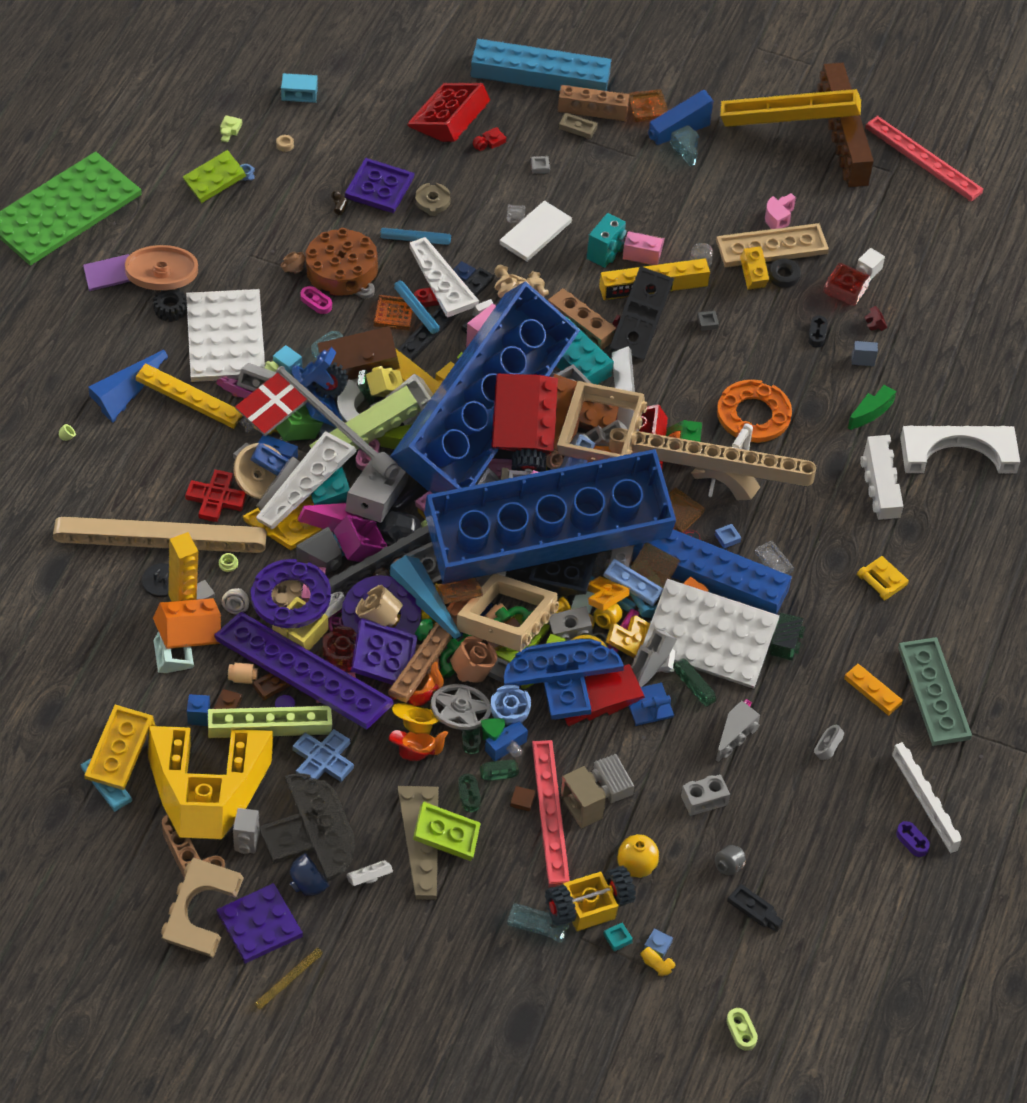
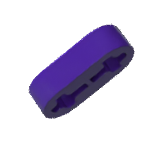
M901 822L896 832L897 838L914 856H925L930 847L928 839L911 822ZM903 830H904V831H908V830H909L910 833H909V834H908L907 832H906V833H903L902 831H903ZM916 845H923L924 847L923 849L921 847L917 848Z

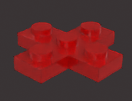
M215 469L210 484L190 481L185 497L186 500L202 503L198 514L199 519L218 522L222 508L242 511L247 494L244 491L230 488L234 478L233 473Z

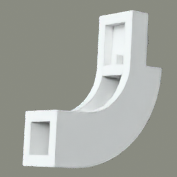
M350 379L344 391L337 398V408L344 423L359 415L355 409L364 400V388Z

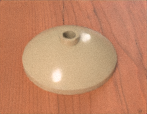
M256 443L245 447L239 452L234 462V476L239 487L246 494L253 498L261 499L276 475L250 460L257 444H259ZM263 444V445L267 446L268 448L272 449L273 451L279 453L275 448H273V447H271V446H269V445Z

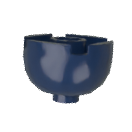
M304 853L293 862L290 868V876L292 878L290 884L297 893L301 891L305 895L315 896L329 887L328 882L307 854Z

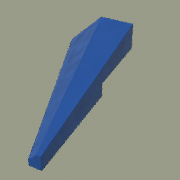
M162 350L89 386V396L101 407L102 413L112 423L115 422L118 414L126 409L128 402L134 399L145 386L136 381V375L145 363L159 369V365L164 359L167 360L168 355L165 350Z

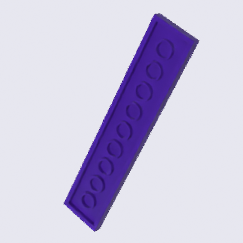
M243 612L237 614L214 634L217 642L365 729H368L393 706V699Z

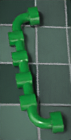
M515 606L509 610L502 607L496 611L495 615L497 617L493 620L503 623L512 616L520 614L523 616L521 621L524 622L534 610L528 611L521 606ZM463 633L464 638L460 641L454 638L451 639L447 644L448 648L441 653L439 658L440 673L444 679L451 677L455 673L452 664L447 663L448 657L454 654L466 637L472 635Z

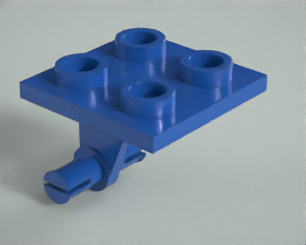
M662 683L641 687L645 698L628 706L636 726L674 717L670 705V696L666 695Z

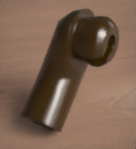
M334 190L331 193L332 200L336 204L334 213L342 215L347 200L342 193Z

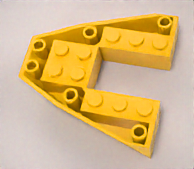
M149 726L148 760L162 805L179 837L222 839L235 823L237 809L247 808L272 762L273 731L231 729L227 775L187 774L191 749L190 728Z

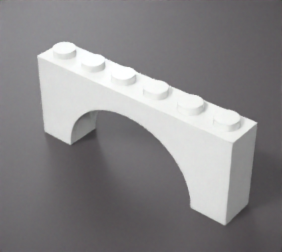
M903 426L900 440L905 473H924L927 459L936 451L948 447H966L981 452L995 464L998 473H1017L1020 457L1014 426Z

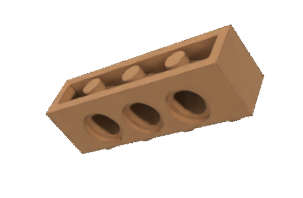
M561 85L558 112L626 121L629 94Z
M561 289L548 299V302L565 317L567 316L601 350L612 343L616 332L614 325L591 310L585 303L575 298L573 294L565 289Z

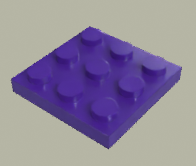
M365 158L347 188L345 198L394 213L413 181L414 173Z
M361 618L358 625L351 672L393 685L415 654L417 636Z
M274 883L217 909L221 922L245 964L303 937L300 927Z

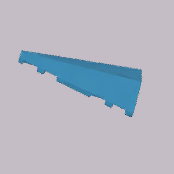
M405 555L391 564L390 576L416 598V604L454 639L458 638L460 632L421 560Z

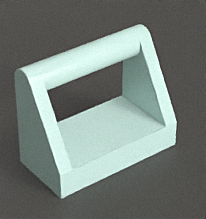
M157 633L154 638L158 673H170L194 667L191 647H183L185 660L172 659L171 648L166 649L160 633Z

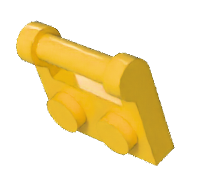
M883 556L868 566L862 567L857 572V576L868 582L880 594L883 600L890 598L907 586L909 582ZM870 574H872L875 578H877L886 588H884V587H883L876 579H874Z

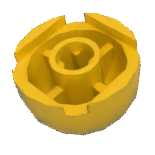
M636 834L629 836L623 840L618 849L617 862L619 867H626L627 872L629 871L632 877L648 876L658 865L659 850L657 845L651 838L645 835Z

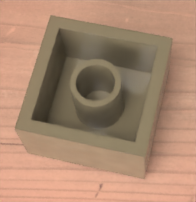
M585 766L564 775L560 798L582 829L603 819L606 794L596 784L594 775L588 772Z

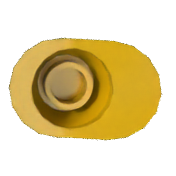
M397 703L392 706L393 713L403 719L405 728L415 734H430L433 724L439 721L430 709L406 703Z

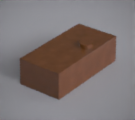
M390 326L317 343L319 353L323 350L328 351L331 347L337 352L331 364L336 362V366H343L342 370L345 369V375H348L347 381L349 379L366 377V374L372 372V369L382 366L384 369L392 368V370L400 368Z

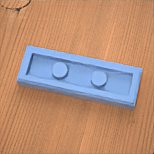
M613 559L603 574L605 578L629 588L630 593L651 606H654L663 591V588L616 559Z

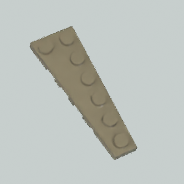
M398 786V797L415 899L437 900L438 849L413 840L421 804L426 802L438 807L439 787Z

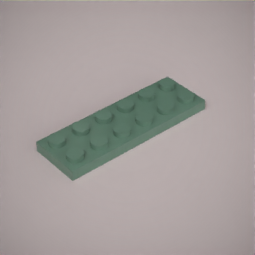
M937 637L899 643L898 648L932 746L971 740L972 733Z

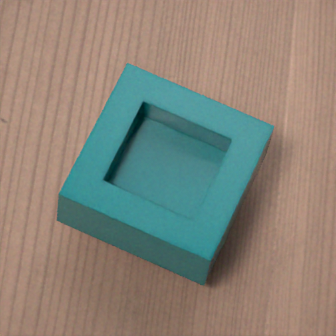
M623 922L604 930L603 935L613 951L633 942V938Z

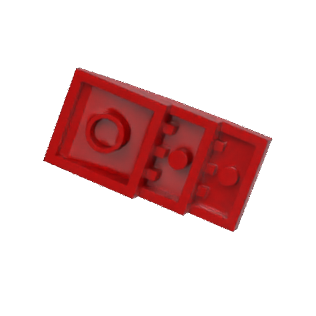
M624 665V671L584 677L591 705V714L564 719L567 725L571 726L585 718L590 721L606 712L611 715L645 698L631 665Z

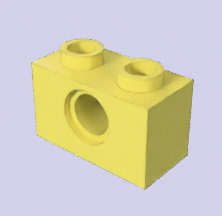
M375 367L372 369V372L366 374L371 396L386 397L403 383L400 371L392 370V368Z

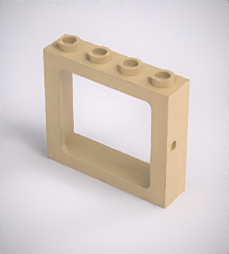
M578 381L557 444L559 455L588 461H598L632 454V445H636L637 429H640L642 425L641 415L647 409L644 394ZM584 401L634 411L621 454L570 444Z
M493 574L457 614V628L460 632L521 652L526 645L530 644L535 634L539 633L541 627L548 623L552 614L557 612L559 607L557 593L499 574ZM499 593L537 605L520 627H514L480 616Z

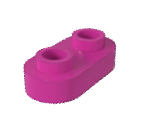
M307 286L301 290V301L317 313L327 314L332 310V300L317 288Z

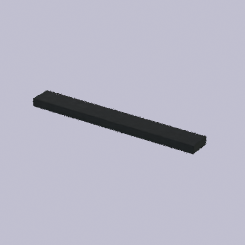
M479 267L464 284L477 297L494 280V275ZM440 306L431 315L439 325V331L432 334L422 324L397 350L413 361L460 313L446 317Z

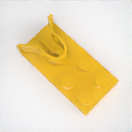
M114 705L85 772V779L124 790L148 735L149 726H155L153 715Z

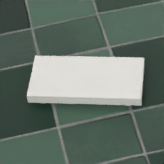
M543 201L502 237L499 244L528 262L572 222V218L548 202Z

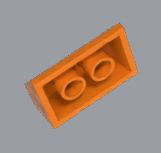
M214 598L159 603L153 620L166 649L220 644L216 641L214 634L221 629V613Z

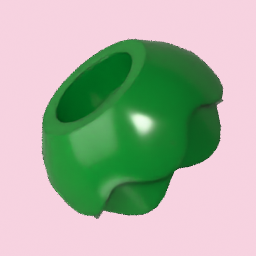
M422 619L415 635L419 641H424L435 623L431 619Z

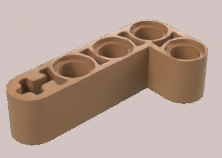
M167 814L162 819L163 836L185 879L184 871L188 862L184 860L191 859L192 861V858L199 860L200 858L190 838H180L176 830L173 832L175 828ZM211 856L202 860L225 868V862L220 856Z

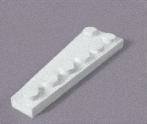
M426 237L410 242V250L446 317L472 309L475 305L479 304V300Z
M325 431L256 516L257 520L267 527L274 529L354 455L356 448Z

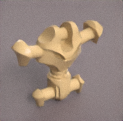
M497 265L495 268V275L502 277L494 286L500 298L525 281L543 297L549 294V291L544 289L545 283L543 279L539 278V272L532 271L529 274L530 278L526 280L517 275L508 274V267L503 265Z

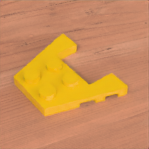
M311 494L274 529L267 527L257 520L256 516L261 512L259 508L243 515V520L252 527L265 529L268 537L289 550H293L296 548V545L323 530L298 520L303 506L314 505Z

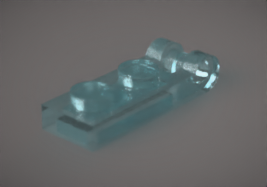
M513 903L507 925L548 936L558 942L564 941L566 936L565 930L568 929L570 924L557 925V929L552 928L551 925H555V922L553 923L549 913Z

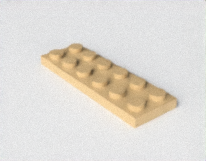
M819 223L717 236L716 239L725 267L742 265L740 255L745 248L761 246L765 262L828 254L829 251Z

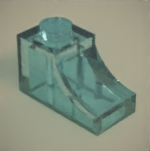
M689 125L672 132L670 145L689 166L696 164L698 153L696 148L699 139L697 132Z

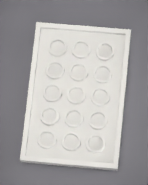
M259 289L186 293L191 382L217 381L223 376L238 379L241 368L247 363L262 368L265 366Z
M667 579L643 646H647L654 629L666 632L677 639L673 647L675 663L754 689L776 629L779 615Z

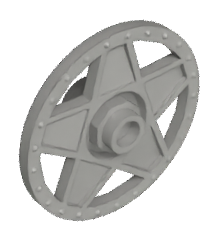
M446 685L439 688L431 699V710L434 716L443 724L455 729L470 730L481 726V720L489 719L491 705L487 697L479 690L467 685ZM451 690H457L455 695L444 693ZM470 693L476 695L482 701L471 699ZM436 701L445 707L441 713L437 710ZM486 712L485 716L478 721L476 714ZM452 720H455L457 722H463L464 724L452 722Z

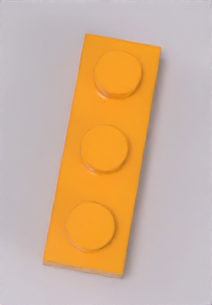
M857 664L845 674L844 679L888 716L902 705L903 700L860 664Z

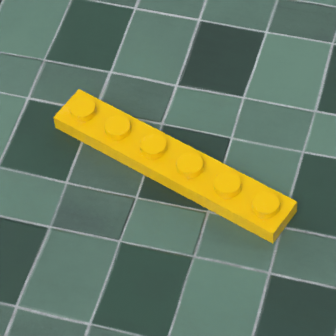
M146 363L136 375V381L233 429L243 417L235 407Z

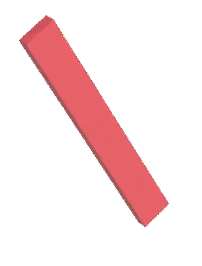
M876 116L866 124L867 130L971 202L982 194V187L879 116Z
M552 740L532 741L548 886L556 887L569 882L570 879Z

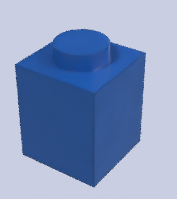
M189 694L187 705L188 725L208 726L210 696Z

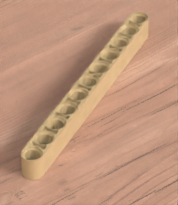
M615 428L611 430L609 449L612 452L621 454L628 429ZM640 431L636 432L637 442L631 448L632 454L656 449L659 461L802 486L811 485L814 482L816 465L807 460Z
M58 517L55 520L53 539L60 543L169 548V540L171 538L189 532L197 550L261 553L265 550L267 532L260 527Z

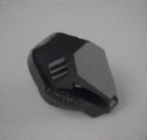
M391 511L381 523L376 521V525L387 547L396 543L400 538L414 533L418 528H422L420 520L405 511Z

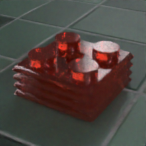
M838 263L824 284L823 293L837 298L848 305L855 306L869 286L871 276L845 264Z

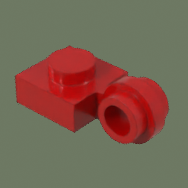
M497 127L482 133V137L477 136L473 140L474 148L479 151L484 150L487 145L493 149L506 143V137Z

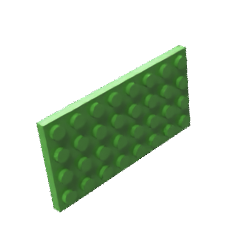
M95 151L1 210L0 239L31 266L142 195V191Z

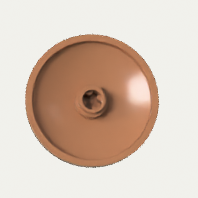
M167 245L149 246L141 248L127 257L125 261V274L137 286L151 290H171L183 287L196 278L198 274V261L193 254L179 247Z

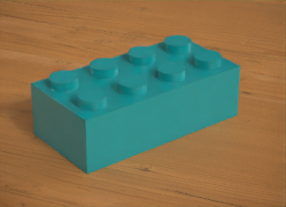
M580 330L556 366L562 371L574 365L592 384L598 385L612 376L614 361Z

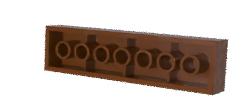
M844 62L823 65V70L820 71V83L817 86L818 93L852 90ZM860 115L828 118V128L832 130V141L836 144V155H839L840 168H843V179L847 181L848 187L869 186L874 161Z

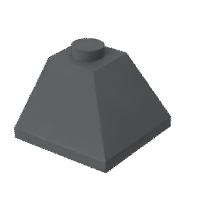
M329 527L296 545L297 562L306 564L309 562L317 567H326V574L337 570L342 565V552Z

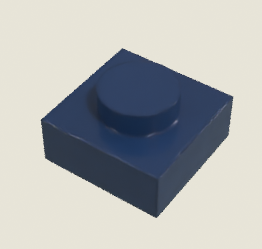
M462 261L453 269L463 282L476 271L475 268Z

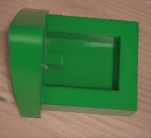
M502 718L481 720L482 740H486L489 737L494 741L497 740L504 730L505 720Z

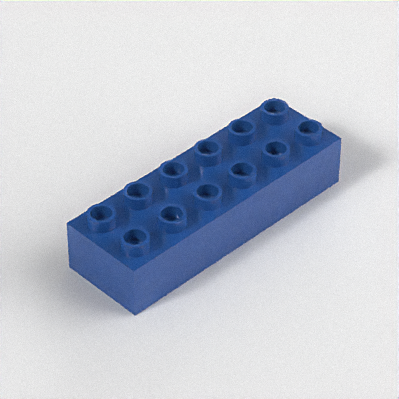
M526 281L505 293L390 457L399 467L433 494L474 486L499 450L492 448L496 374L549 376L580 332V329Z
M656 449L429 494L426 498L424 512L443 584L670 538L676 522Z

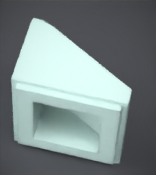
M587 591L586 594L575 595L571 609L586 606L590 614L593 606L589 605L588 598L594 595V593Z

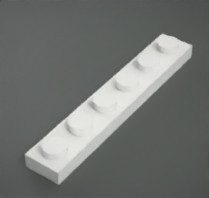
M903 742L896 744L892 755L949 852L958 851L961 842L960 833L952 826L949 815L943 811L939 798L934 796L930 783L925 781L921 768L912 759L910 750L906 749Z

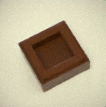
M516 786L510 807L530 811L536 791Z

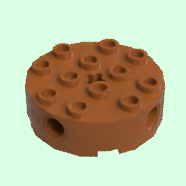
M340 228L338 230L322 232L309 243L305 252L307 278L314 287L319 290L330 291L332 295H353L360 292L361 288L366 289L368 283L374 280L378 274L376 246L369 237L357 231Z

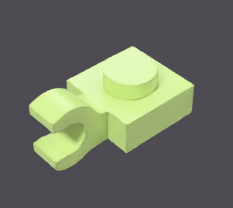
M225 116L220 125V132L223 135L221 141L228 143L231 134L237 136L242 126V119Z

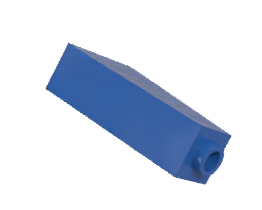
M702 90L650 122L648 130L650 139L654 140L657 145L709 126L714 100L705 90Z

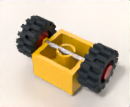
M620 866L607 870L605 876H603L602 872H598L547 889L545 891V898L547 899L545 903L548 906L547 911L550 912L549 916L550 918L552 917L553 923L555 922L556 926L572 922L576 931L614 920L618 907L635 902V885L632 883L633 879L632 877L630 878V872H627V868Z

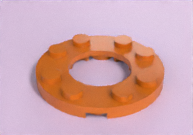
M743 380L730 385L723 391L718 401L717 416L724 429L736 438L741 429H743L744 424L752 425L751 442L760 443L773 440L786 431L791 421L792 406L786 394L778 387L763 384L760 380ZM757 399L768 404L772 410V417L762 425H752L750 422L742 421L738 417L736 408L744 400Z

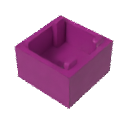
M346 515L333 530L347 560L362 562L366 557L373 556L384 547H387L374 520Z

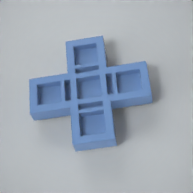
M333 729L321 743L305 732L292 746L294 752L306 759L296 770V775L311 785L324 772L342 782L354 768L352 762L340 755L350 744V739Z

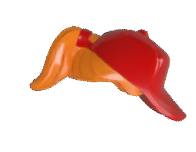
M438 662L432 664L430 674H426L407 701L408 704L417 707L423 706L430 701L433 692L443 686L444 680L438 669Z
M395 730L389 735L388 739L399 746V754L402 758L410 761H420L428 755H438L442 752L448 732L443 731L434 738L426 733L415 734L413 732L405 733Z

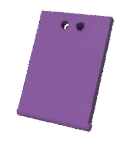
M129 254L84 264L83 268L89 291L131 282L125 274V261Z

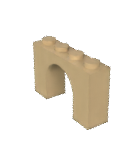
M192 858L191 863L188 862L184 871L186 877L184 882H181L178 886L176 903L173 902L170 907L169 914L171 916L168 923L165 922L161 934L165 942L214 958L221 937L217 933L191 924L188 918L189 903L195 895L205 890H214L237 897L244 877L241 873Z

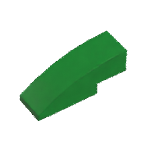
M883 385L875 396L868 393L850 416L848 429L852 430L861 427L880 417L894 403L896 391Z

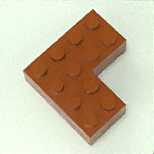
M553 374L549 377L558 378L554 450L558 451L557 444L577 382ZM584 401L571 442L577 434L578 427L590 431L599 425L603 429L616 421L619 407Z

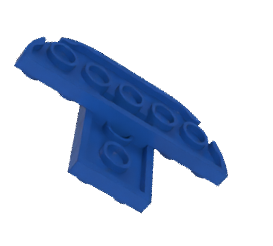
M576 639L534 645L523 649L521 652L519 651L515 654L513 660L507 664L504 673V686H520L543 682L551 720L591 714V705L584 676L624 671V665L619 655L612 648L610 650L596 640Z

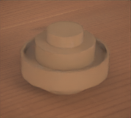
M292 252L284 257L281 268L284 272H294L296 274L303 270L306 256L303 252Z

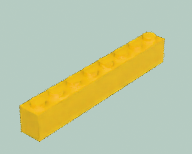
M853 89L721 101L720 117L725 127L857 116L861 114V98L858 90Z

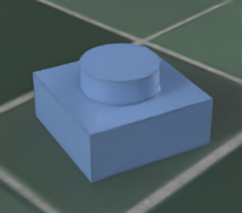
M733 524L715 530V536L723 548L741 542V536Z
M654 929L646 941L644 949L650 947L663 958L673 938Z

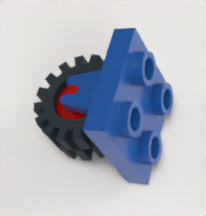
M331 347L328 351L323 350L317 356L318 359L314 363L311 361L304 368L305 371L301 374L302 379L300 383L306 388L314 382L312 386L313 388L316 387V393L320 391V396L322 397L325 394L326 398H330V396L335 398L336 395L339 396L344 391L348 382V375H345L346 370H342V365L338 367L336 362L331 364L337 353Z

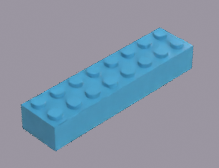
M477 39L471 62V77L559 91L561 90V85L606 91L610 76L611 59Z

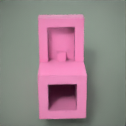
M792 193L781 197L779 200L774 196L768 200L765 221L771 229L789 226L790 211L794 210L796 199Z

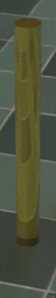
M316 948L254 1003L258 1009L265 1006L323 954L322 951Z

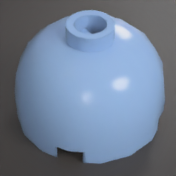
M516 685L499 687L491 697L493 717L504 719L505 726L519 721L522 723L527 719L531 709V698L528 692L520 690L519 686Z

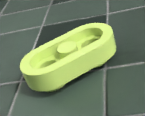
M741 1008L732 1009L727 1016V1025L733 1039L740 1049L751 1050L755 1047L758 1037L750 1017ZM734 1020H739L741 1023L737 1024ZM742 1039H748L749 1042H744Z

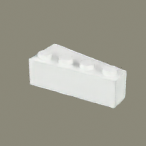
M890 435L868 437L864 455L861 456V466L865 468V481L869 483L868 492L869 496L873 498L872 507L873 511L877 513L878 520L901 518L903 510L900 486L896 484L897 470L896 467L893 468L894 454L893 450H889Z

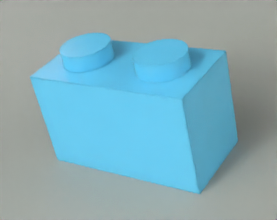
M283 73L281 99L283 101L316 103L317 75Z

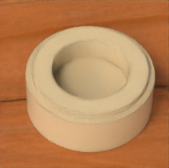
M289 135L279 136L276 140L277 149L282 152L292 150L294 147L293 138Z

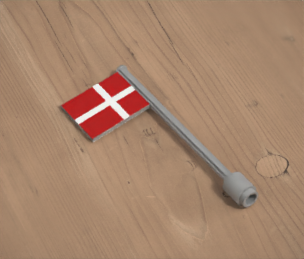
M284 366L278 367L274 376L235 406V409L266 436L305 403L309 402L372 459V467L384 478L394 479L400 471L398 464L385 452L377 453L288 373Z

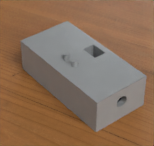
M371 459L348 491L345 511L381 523L408 484L409 474L399 467L398 475L394 479L389 480L372 467Z

